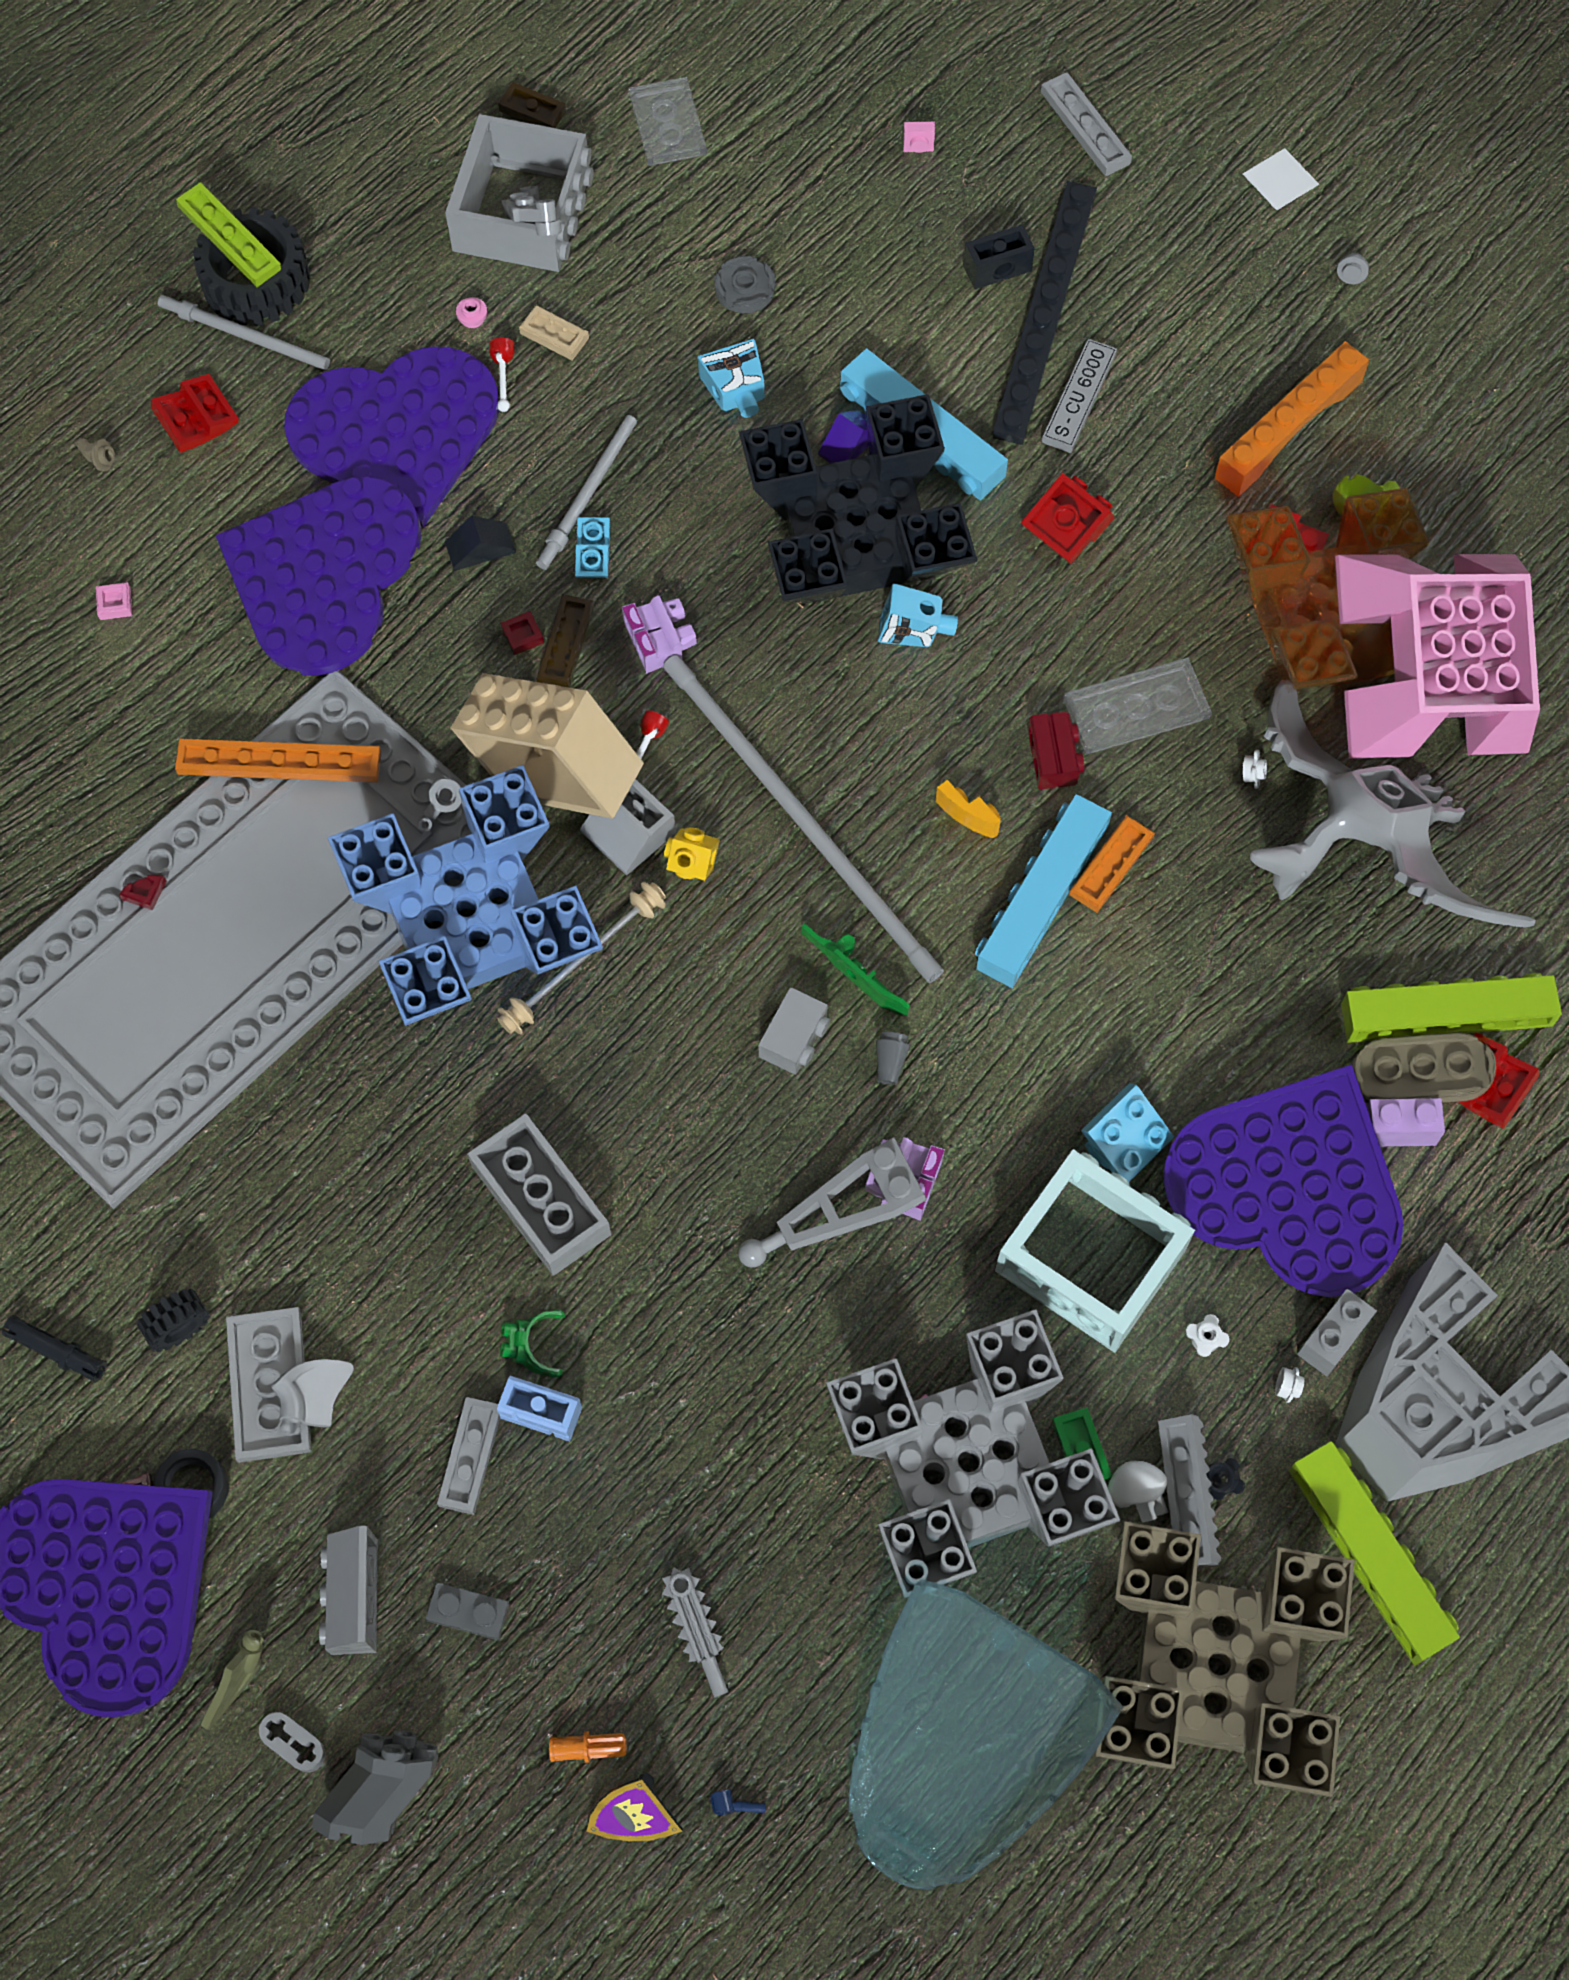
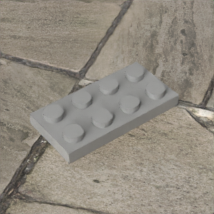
M299 1307L226 1317L236 1461L240 1463L311 1453L309 1425L300 1424L301 1430L297 1435H287L280 1430L282 1423L279 1419L281 1409L280 1398L271 1388V1385L282 1374L299 1364L305 1363L301 1310Z

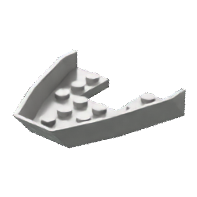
M1446 1242L1410 1277L1360 1371L1335 1442V1447H1340L1345 1451L1351 1461V1465L1386 1502L1466 1482L1569 1438V1367L1552 1350L1503 1395L1499 1396L1447 1343L1498 1295Z

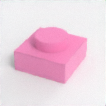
M904 122L903 152L921 153L934 151L935 122Z

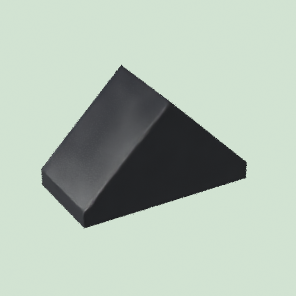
M473 515L445 541L454 571L516 553L506 523Z

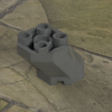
M405 1730L394 1731L393 1736H381L374 1733L362 1734L354 1764L314 1812L312 1828L326 1838L337 1841L340 1839V1833L351 1835L350 1843L363 1845L387 1842L395 1831L397 1817L436 1768L439 1754L437 1746L416 1740L417 1735L414 1732Z

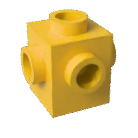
M681 828L674 838L669 837L664 851V857L668 858L666 870L675 872L680 878H697L705 881L713 871L720 839L704 835L705 833L697 828Z

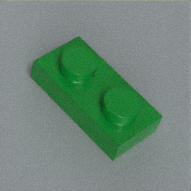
M1088 1407L1053 1418L1052 1424L1064 1458L1092 1448L1105 1482L1110 1481L1112 1474Z

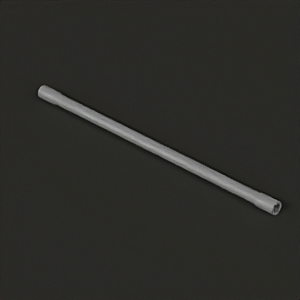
M673 655L667 659L663 665L665 671L695 702L900 946L922 977L928 983L938 979L944 972V969L902 924L698 682L695 674L679 655Z

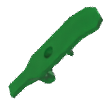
M805 923L801 926V934L821 950L839 971L880 1007L897 1015H908L910 1005L903 998L894 995L876 978L874 970L867 975L865 967L854 958L850 960L848 958L854 952L855 939L852 935H844L836 943L820 937Z

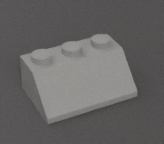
M357 1526L328 1534L327 1546L321 1547L322 1569H327L326 1583L320 1586L321 1607H326V1622H320L319 1640L320 1645H325V1650L331 1655L376 1653L378 1539L368 1526Z

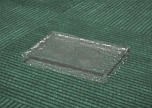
M687 77L628 88L629 98L648 166L707 155V147Z

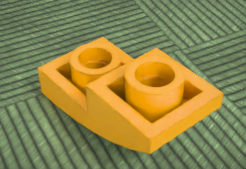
M948 780L937 787L935 802L953 819L981 835L995 838L999 835L1001 818L992 804H986L980 796L969 803L964 791L959 787L954 788Z

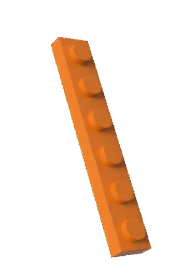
M179 739L175 770L178 775L378 783L381 749L380 746Z

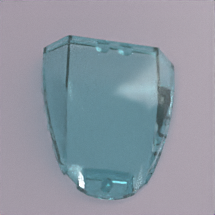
M924 1579L919 1580L915 1584L881 1658L882 1663L876 1680L871 1687V1697L860 1728L862 1731L858 1750L854 1757L849 1790V1812H852L858 1834L856 1842L875 1868L899 1884L914 1889L931 1890L937 1886L952 1883L959 1884L971 1878L1001 1855L1005 1849L1023 1835L1055 1803L1089 1761L1124 1707L1095 1674L964 1591Z

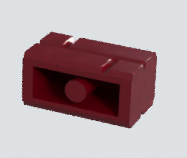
M1067 711L1056 712L1051 715H1032L1029 717L1027 730L1037 787L1042 790L1055 788L1056 786H1075L1078 783L1079 774L1084 772L1082 752L1076 753L1075 743L1079 742L1077 723H1071L1070 715Z

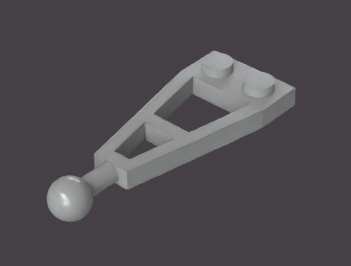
M892 1138L862 1154L777 1221L780 1231L761 1241L757 1239L744 1241L739 1247L738 1256L745 1266L750 1268L758 1267L764 1263L767 1253L786 1243L791 1250L814 1244L894 1218L923 1203L927 1198L895 1138ZM870 1169L888 1203L839 1218L830 1199ZM820 1207L822 1208L828 1223L798 1233L794 1232L793 1228Z

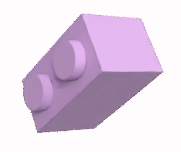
M1441 1098L1370 1099L1366 1106L1380 1147L1436 1146L1445 1133Z

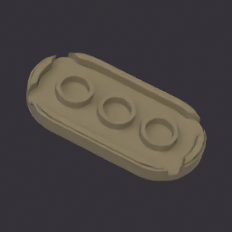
M1447 1033L1373 1040L1365 1045L1364 1049L1356 1055L1353 1062V1070L1362 1096L1368 1101L1370 1099L1441 1098L1442 1103L1475 1099L1490 1088L1495 1077L1496 1060L1492 1050L1486 1043L1484 1045L1478 1041L1477 1037L1466 1033Z

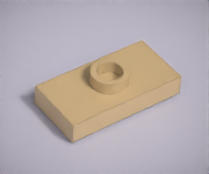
M537 305L519 327L521 335L572 361L589 339L588 331Z

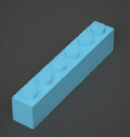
M867 348L841 371L840 390L848 400L855 401L865 411L866 406L925 395ZM930 399L945 447L944 453L934 465L941 474L948 475L955 480L965 493L972 494L981 501L1006 477L1008 459Z
M1077 794L1070 805L1067 803L1062 805L1056 817V821L1059 823L1054 831L1048 829L1040 843V847L1043 850L1038 858L1035 856L1030 858L1024 870V874L1027 876L1022 885L1016 883L1007 899V901L1011 902L1005 912L1000 910L991 925V928L994 929L989 939L983 937L975 951V956L978 957L976 970L1013 989L1067 898L1071 888L1106 832L1112 812Z

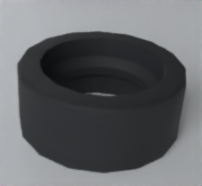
M196 1448L182 1449L168 1456L158 1468L154 1478V1486L170 1487L173 1476L187 1465L197 1464L205 1467L213 1478L209 1518L213 1517L224 1506L229 1493V1479L224 1467L210 1453Z

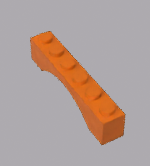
M1345 341L1220 456L1215 479L1239 497L1262 475L1282 448L1305 424L1328 406L1342 401L1363 381L1370 359Z

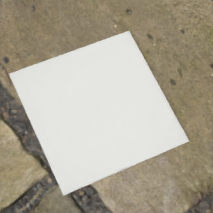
M1285 148L1243 173L1247 180L1276 210L1319 185Z

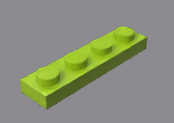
M201 182L176 199L178 208L256 287H259L281 271L280 262Z

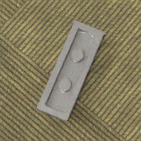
M466 1397L439 1494L438 1507L475 1515L500 1421V1416L497 1412L498 1404Z

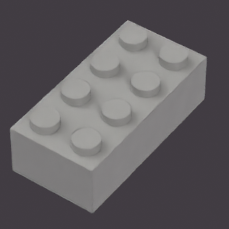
M526 1113L467 1153L474 1171L552 1276L611 1236L607 1219Z

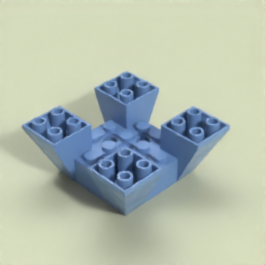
M524 765L459 788L470 835L415 856L410 854L394 813L328 837L329 844L353 901L390 913L403 941L406 951L380 960L379 964L405 1026L471 1001L468 989L524 967L538 975L603 949L577 886L538 899L522 860L544 835L550 825ZM451 879L462 881L460 885L455 887L446 884ZM498 896L507 899L505 903L500 905L491 902L493 898ZM463 909H472L475 911V913L469 917H463L459 914V912ZM432 921L443 923L438 929L427 927V924ZM476 939L488 941V944L483 947H475L471 943Z

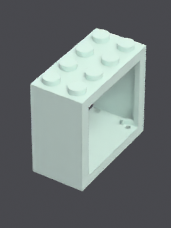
M1073 1149L1000 1250L995 1272L1115 1353L1185 1253L1195 1230L1190 1227L1189 1221L1177 1213H1172L1171 1215L1159 1207L1160 1203L1153 1196L1147 1193H1138L1129 1187L1130 1184L1124 1177L1114 1172L1108 1173L1099 1167V1162L1094 1157L1084 1152L1080 1154ZM1068 1182H1071L1166 1246L1121 1311H1116L1115 1309L1113 1311L1030 1255L1024 1246L1026 1240Z

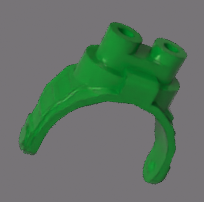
M545 1311L540 1314L538 1313L528 1320H516L515 1323L503 1322L501 1325V1336L506 1338L505 1343H501L500 1357L512 1358V1362L523 1364L525 1368L536 1374L553 1378L562 1376L563 1370L546 1367L534 1358L529 1349L528 1336L530 1328L536 1321L545 1318H565L564 1311Z

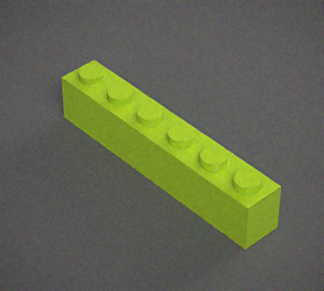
M1530 973L1521 978L1513 979L1500 975L1491 977L1487 981L1475 982L1471 978H1463L1449 984L1427 981L1418 986L1405 987L1404 984H1391L1384 989L1372 990L1370 987L1360 986L1347 991L1341 1003L1347 1043L1373 1041L1391 1037L1553 1027L1562 1015L1554 975L1542 976L1541 973Z
M1331 1441L1295 1462L1288 1471L1344 1558L1355 1560V1575L1413 1665L1416 1666L1460 1638L1457 1633L1459 1629L1458 1624L1449 1611L1441 1609L1435 1599L1437 1594L1431 1582L1426 1577L1421 1578L1413 1566L1415 1559L1410 1550L1404 1544L1400 1545L1392 1534L1394 1528L1387 1515L1382 1511L1378 1512L1371 1502L1373 1498L1372 1493L1366 1483L1361 1479L1357 1480L1350 1469L1352 1466L1351 1461L1345 1451L1340 1447L1336 1448Z

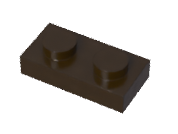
M512 82L498 103L499 111L529 124L556 128L566 113L565 103L515 82Z

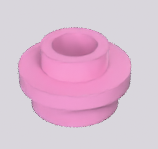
M475 297L463 299L456 307L457 319L468 328L479 327L487 317L486 304L481 299Z

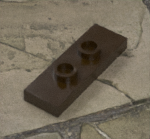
M562 594L536 678L537 682L570 688L593 613V600Z

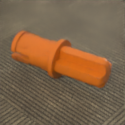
M584 1731L583 1735L550 1736L549 1739L551 1762L584 1759L585 1763H590L592 1758L623 1757L627 1751L626 1737L622 1733L590 1735L589 1731Z

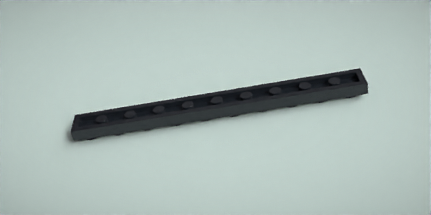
M1067 181L993 430L992 438L1020 445L1024 444L1095 201L1097 187Z

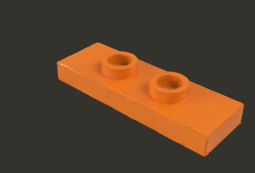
M1126 815L1071 888L1069 895L1098 913L1152 841L1155 833Z

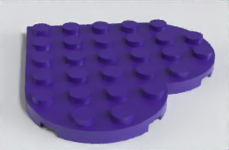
M450 347L421 348L397 358L382 374L361 367H346L333 369L310 379L295 393L287 407L284 421L285 434L290 450L296 460L309 472L331 483L349 478L370 477L387 481L401 489L411 500L418 514L421 527L424 528L493 429L499 413L497 386L487 367L469 353Z
M356 477L333 483L215 536L255 636L266 655L283 669L287 668L298 671L301 675L314 676L333 673L349 666L358 660L373 644L371 640L378 626L382 625L384 614L380 590L397 581L411 566L410 560L416 548L419 549L421 543V524L411 500L401 489L381 479Z
M1352 1065L1207 1111L1193 1119L1180 1131L1167 1155L1164 1169L1167 1199L1173 1212L1189 1221L1190 1227L1195 1230L1193 1235L1211 1245L1227 1249H1248L1260 1246L1263 1256L1273 1271L1285 1282L1303 1292L1324 1297L1342 1296L1346 1289L1353 1293L1363 1290L1377 1281L1388 1270L1398 1252L1403 1233L1402 1211Z
M54 1479L42 1481L23 1489L20 1495L14 1498L7 1506H3L0 1509V1608L3 1611L2 1614L23 1628L42 1632L41 1650L49 1680H53L57 1689L64 1696L62 1698L76 1709L100 1717H125L138 1714L161 1701L181 1678L188 1663L192 1647L212 1491Z

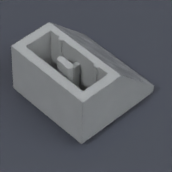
M636 779L613 819L589 814L580 828L581 833L626 876L665 843L669 837L676 833L674 815Z

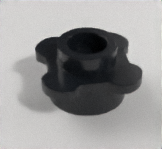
M1228 1458L1225 1463L1219 1462L1208 1466L1210 1471L1206 1475L1211 1481L1210 1494L1214 1499L1223 1500L1225 1495L1231 1493L1241 1494L1244 1491L1245 1482L1240 1479L1238 1472L1240 1464L1237 1460ZM1227 1476L1228 1480L1224 1483L1222 1478Z

